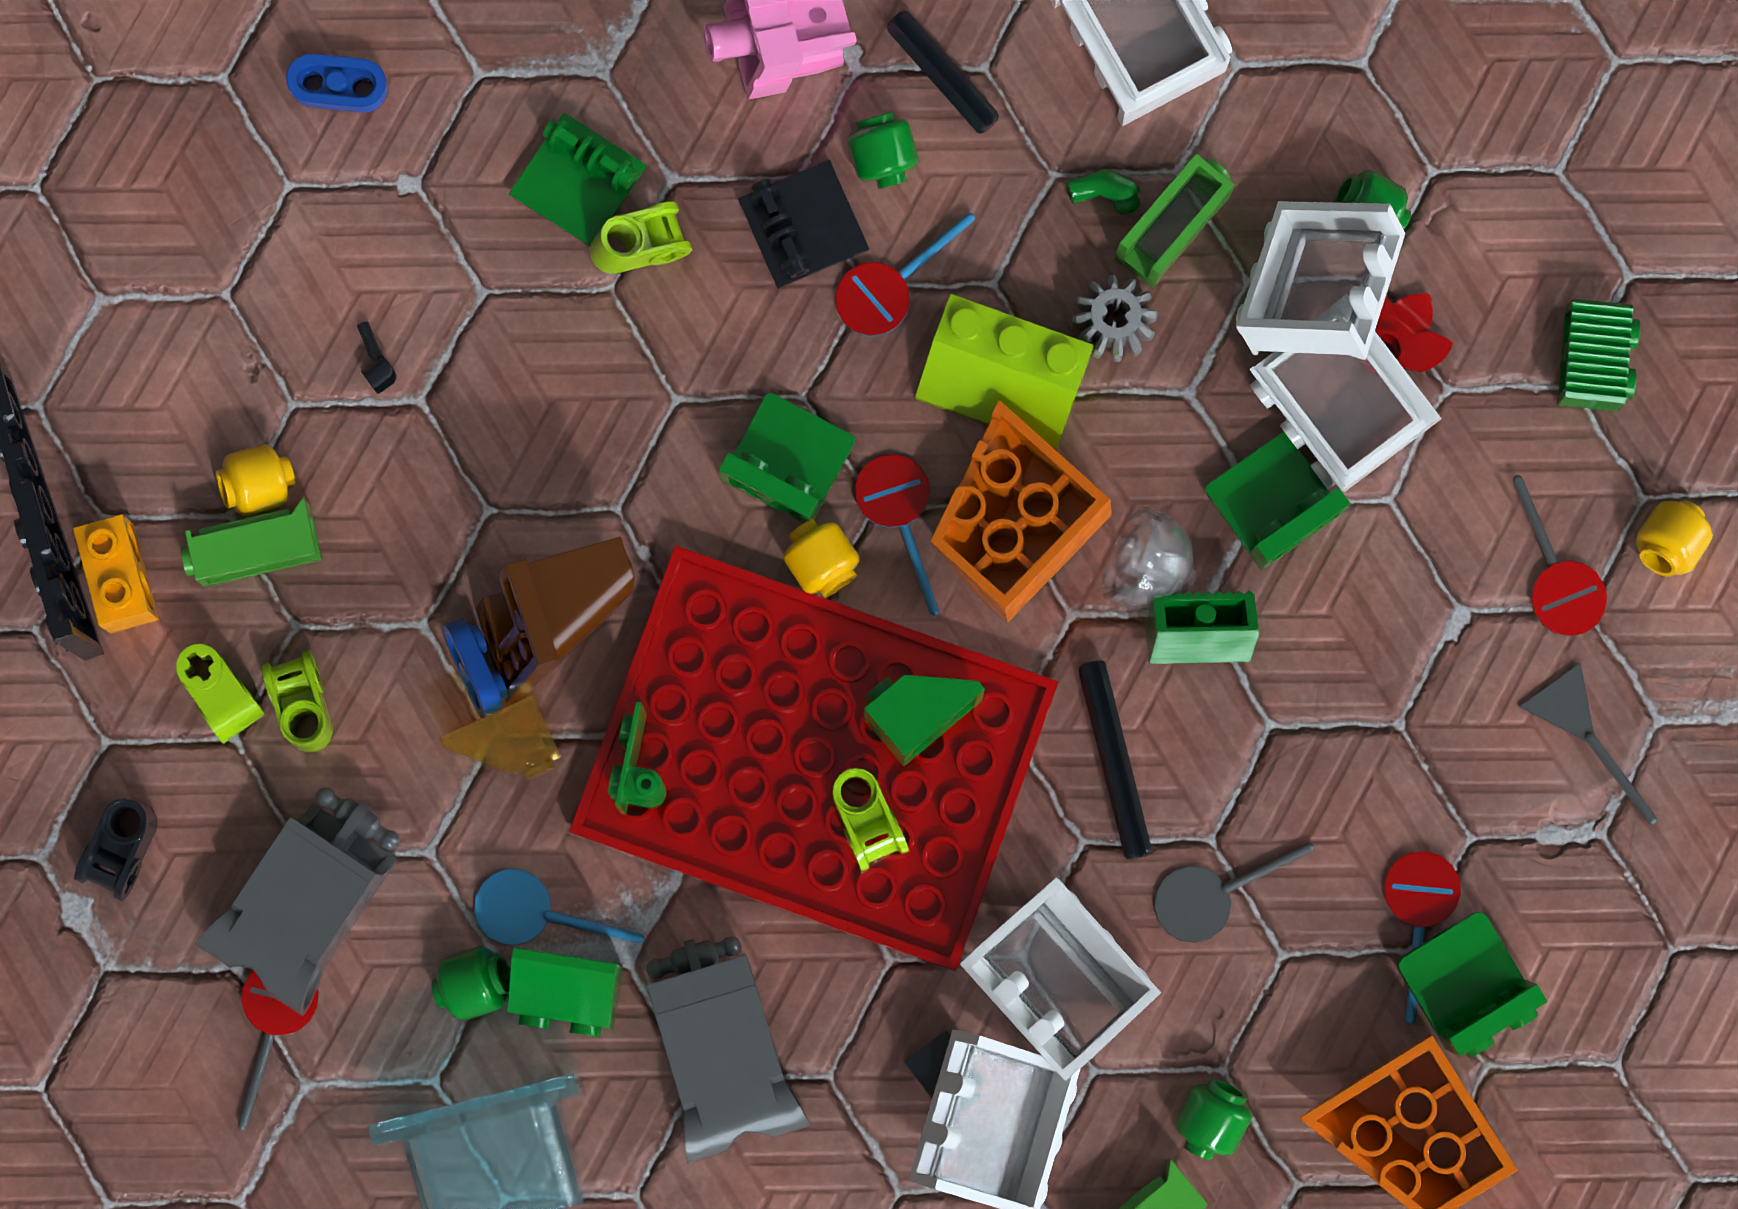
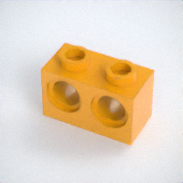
M121 514L73 528L98 625L112 634L159 620L134 524Z

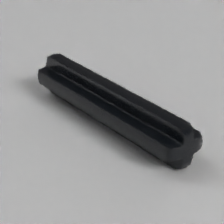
M903 10L889 21L887 30L974 130L980 134L989 130L998 121V112L909 11Z

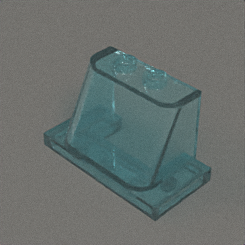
M570 1074L368 1125L373 1146L403 1143L422 1209H564L585 1203L562 1107L563 1101L586 1096L582 1075Z

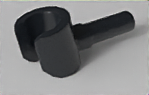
M365 321L358 324L357 328L368 356L373 362L362 369L361 373L375 392L380 394L395 383L397 375L379 349L369 322Z

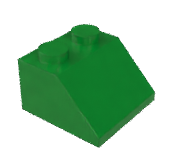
M903 675L894 683L890 677H887L865 696L868 699L865 702L868 706L864 708V720L899 762L905 766L978 705L983 699L985 688L979 681Z
M513 947L507 1012L520 1015L518 1025L549 1030L550 1020L571 1023L569 1033L600 1038L601 1028L614 1029L623 968L615 963Z

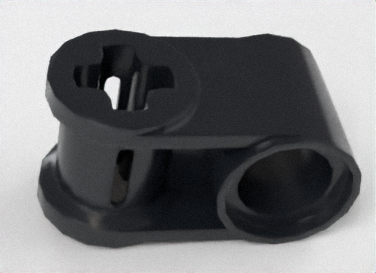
M126 798L110 803L104 810L91 841L79 859L74 880L82 884L88 880L113 891L114 898L120 901L125 900L137 880L142 860L156 833L158 823L153 809L144 802ZM133 808L140 816V827L135 834L126 837L119 829V819L123 812ZM100 865L105 866L111 870H114L116 872V875L102 869Z

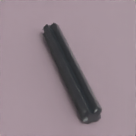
M1103 660L1087 662L1079 667L1078 672L1124 856L1129 860L1142 858L1151 853L1152 847L1106 663Z

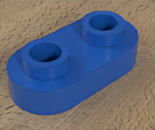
M306 54L292 62L286 75L287 86L294 99L301 105L311 108L366 113L379 108L384 103L388 94V82L384 72L376 63L367 59ZM312 77L323 79L321 87L317 90L306 89V82ZM359 83H371L372 89L368 94L362 96L355 93V88Z
M461 618L444 625L442 630L447 648L479 716L484 719L503 711L502 700L508 698V692L500 673L497 670L490 672L483 657V653L487 652V646L477 624L469 626Z

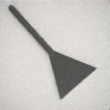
M1581 662L1520 706V708L1588 742L1650 825L1656 824L1657 817L1594 735Z

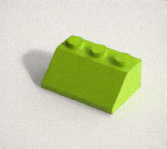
M950 294L935 334L915 399L989 425L998 400H1000L1050 446L1057 450L1094 345Z

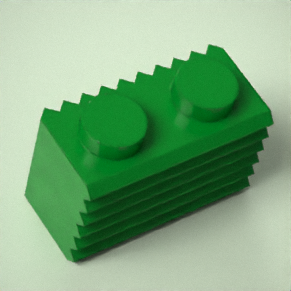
M1573 298L1567 304L1564 315L1557 405L1613 412L1618 411L1626 403L1627 398H1633L1637 373L1636 369L1629 368L1630 349H1637L1640 337V320L1633 319L1632 313L1634 308L1632 304Z
M1228 590L1225 595L1220 591L1215 595L1209 591L1203 595L1198 591L1195 595L1187 592L1184 596L1179 592L1174 596L1169 592L1164 596L1157 592L1152 598L1145 624L1149 663L1251 662L1257 637H1259L1255 594L1250 590L1245 594L1239 590L1233 594Z

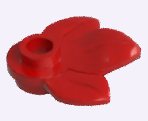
M1428 293L1408 295L1399 299L1394 304L1386 296L1375 328V332L1390 349L1404 369L1416 372H1425L1434 368L1446 358L1453 346V342L1448 338L1429 332L1432 323L1433 305L1431 295ZM1367 358L1366 360L1359 359L1362 367L1368 373L1380 377Z

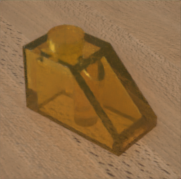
M533 695L439 738L442 747L450 754L513 777L524 774L527 780L534 779L553 770L555 766L552 761L562 756L539 704Z

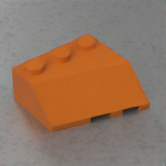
M998 400L991 415L992 419L982 439L979 440L959 487H956L930 542L970 590L1005 622L1009 623L1112 516L1111 499L1005 404Z
M1431 1034L1342 1088L1299 1118L1408 1209H1457L1518 1171Z

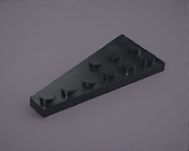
M0 364V457L6 465L11 493L20 517L14 520L15 530L23 548H28L33 565L30 568L31 578L38 595L42 598L47 626L56 645L59 644L67 652L70 651L86 661L103 655L104 652L11 374Z

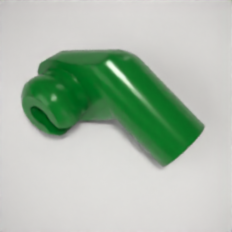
M1101 169L1066 180V187L1072 204L1103 196L1113 200V206L1120 214L1134 212L1140 206V199L1137 195L1140 192V188L1133 179L1112 170Z

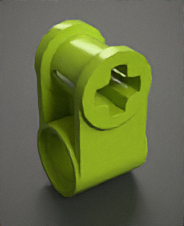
M674 201L663 202L640 211L608 219L591 242L589 249L590 258L594 265L602 272L619 274L649 265L667 264L690 254L693 250L691 243L684 241L676 214L679 212L677 203ZM607 237L620 239L625 244L627 252L620 253L612 249Z
M193 644L186 647L179 654L176 662L177 675L197 703V709L223 744L265 715L263 709L243 681L236 677L224 658L212 647L205 644ZM198 658H201L206 663L212 660L214 662L208 667L211 676L207 680H203L199 676L191 678V675L196 671L193 662Z
M311 649L303 651L300 658L272 666L269 662L261 664L264 684L275 709L283 736L299 751L312 753L325 748L331 741L333 725L323 694L324 687ZM305 715L317 716L319 725L316 732L308 738L296 737L295 725L297 721Z
M858 768L849 769L840 774L833 786V801L845 827L843 829L860 870L865 871L869 869L870 862L895 851H899L901 854L908 852L909 849L893 811L891 808H888L874 776L868 771ZM849 779H861L869 786L870 799L863 806L852 807L842 799L841 787ZM886 834L888 836L872 845H865V842Z

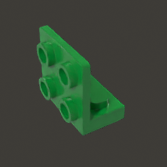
M767 393L734 455L729 452L719 468L720 479L726 484L804 524L807 521L810 522L811 519H815L855 444V437L773 393Z
M1285 432L1279 434L1207 484L1204 489L1207 497L1261 571L1341 516L1351 504L1339 487L1333 492H1329L1303 454L1296 448Z

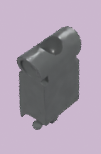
M321 788L316 794V802L319 806L333 811L335 817L314 803L300 818L290 817L233 902L231 909L216 920L195 943L196 946L229 968L242 966L253 969L269 995L301 1016L305 1015L319 986L324 966L330 961L398 860L383 849H395L399 844V836L395 831L388 830L381 825L380 818L371 813L372 806L364 801L358 804L350 798L341 799L330 788ZM368 839H375L380 843L382 848H380Z
M728 936L723 941L712 943L709 940L695 943L694 939L684 941L685 947L673 950L669 957L649 961L646 971L653 979H660L665 974L671 972L679 974L678 976L646 986L684 1109L687 1164L727 1152L733 1141L745 1132L760 1133L773 1138L811 1126L803 1109L784 1079L747 955L715 964L718 958L735 956L740 952L741 943L739 939L734 936Z

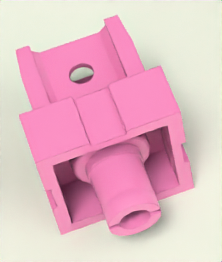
M726 0L723 8L727 21L709 23L703 29L705 48L711 62L738 57L739 68L748 100L785 93L792 82V78L818 74L843 66V48L855 45L857 42L855 32L850 30L843 0Z

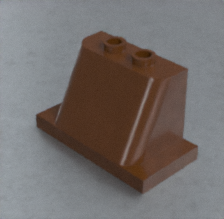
M621 537L527 563L526 559L506 564L498 575L504 594L501 592L481 599L475 609L494 668L500 673L508 692V698L505 699L506 704L525 699L547 675L606 621L633 591L635 583L634 571Z

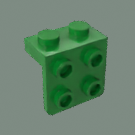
M1473 912L1400 957L1397 962L1399 973L1444 1048L1458 1056L1465 1053L1467 1057L1480 1054L1494 1044L1495 1041L1492 1036L1508 1026L1511 1030H1515L1530 1023L1538 1016L1536 1009L1548 1002L1538 984L1523 978L1489 919L1480 912Z

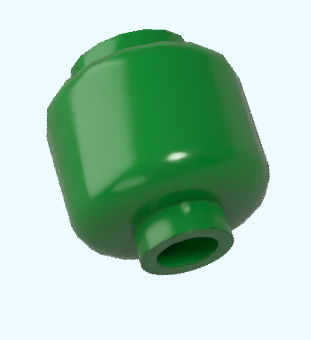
M889 112L855 122L857 130L848 136L847 143L857 177L862 181L876 180L878 189L906 182L905 171L914 168L919 161L908 121L901 118L895 119L894 113Z
M1365 170L1359 175L1350 174L1341 184L1333 201L1334 203L1390 204L1403 230L1406 228L1411 217V211L1406 209L1408 201L1406 189L1373 170Z
M477 946L449 955L440 961L437 969V979L432 981L431 987L435 1002L441 1009L447 1008L454 1018L462 1021L497 1011L504 1006L507 994L509 993L510 969L501 954H494L490 949L483 946Z
M1211 1079L1208 1084L1195 1085L1190 1090L1175 1123L1178 1132L1186 1139L1184 1148L1205 1160H1212L1214 1154L1222 1156L1233 1154L1238 1149L1253 1116L1251 1109L1246 1104L1247 1095L1238 1088L1217 1079Z

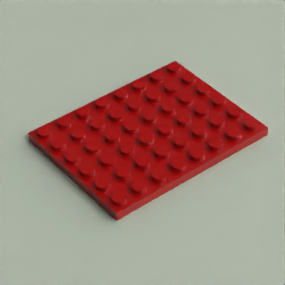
M675 545L569 832L956 972L1059 681ZM903 675L979 681L985 688L982 701L905 766L899 762L864 720V708L868 706L865 703L868 700L865 696L887 677H890L894 683ZM636 702H640L647 713L636 767L653 770L660 776L666 787V798L661 805L654 808L628 804L627 813L621 814L615 806V800L611 799L612 795H608L609 782L614 764L623 765L626 749H622V744H619L624 714H634ZM854 768L864 769L874 776L888 808H891L909 849L904 854L895 851L869 863V869L865 871L860 870L843 830L845 827L832 796L833 786L838 776L846 770ZM857 778L846 781L840 791L844 802L852 807H860L866 804L871 794L867 783ZM886 834L865 842V845H872L888 836Z

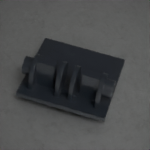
M830 160L771 184L770 179L761 180L752 185L753 192L738 198L777 289L869 250Z

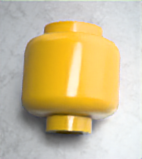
M267 444L226 455L223 459L222 469L216 470V481L225 507L227 509L234 507L242 516H250L283 506L287 501L288 487L295 485V476L288 457H278L275 450Z
M1663 501L1653 508L1640 528L1635 541L1643 564L1658 575L1671 577L1673 575L1686 574L1695 568L1709 546L1713 534L1703 510L1696 504L1689 501Z
M811 519L810 522H805L789 534V538L793 543L785 551L783 559L805 592L810 594L821 593L826 598L844 588L857 577L854 569L859 563V555L836 523L827 522L818 526L815 520Z

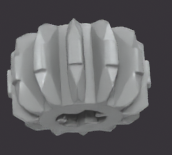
M1109 275L1106 291L1099 283L1092 281L1088 285L1091 298L1080 295L1076 298L1075 306L1084 313H1078L1072 317V326L1086 329L1079 335V340L1087 343L1094 340L1097 342L1093 351V357L1099 359L1103 355L1105 347L1112 348L1113 361L1120 362L1123 356V346L1126 347L1130 354L1137 356L1142 350L1138 339L1152 341L1155 332L1146 324L1157 321L1158 311L1144 308L1152 298L1149 291L1142 292L1136 297L1133 295L1137 283L1136 280L1130 278L1126 282L1125 289H1119L1117 277ZM1114 309V315L1117 314V311H1121L1125 315L1122 327L1116 328V322H1113L1112 327L1105 323L1107 310Z

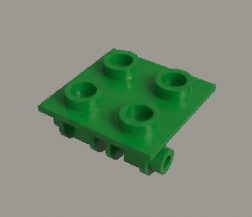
M563 113L558 121L552 119L543 132V136L546 138L509 192V196L590 247L592 240L602 226L618 211L647 165Z
M636 702L634 714H624L619 744H622V749H626L623 765L614 764L609 782L608 795H612L611 799L615 800V806L621 814L627 813L628 804L654 808L661 805L666 798V787L660 776L653 770L636 767L647 713L640 702Z

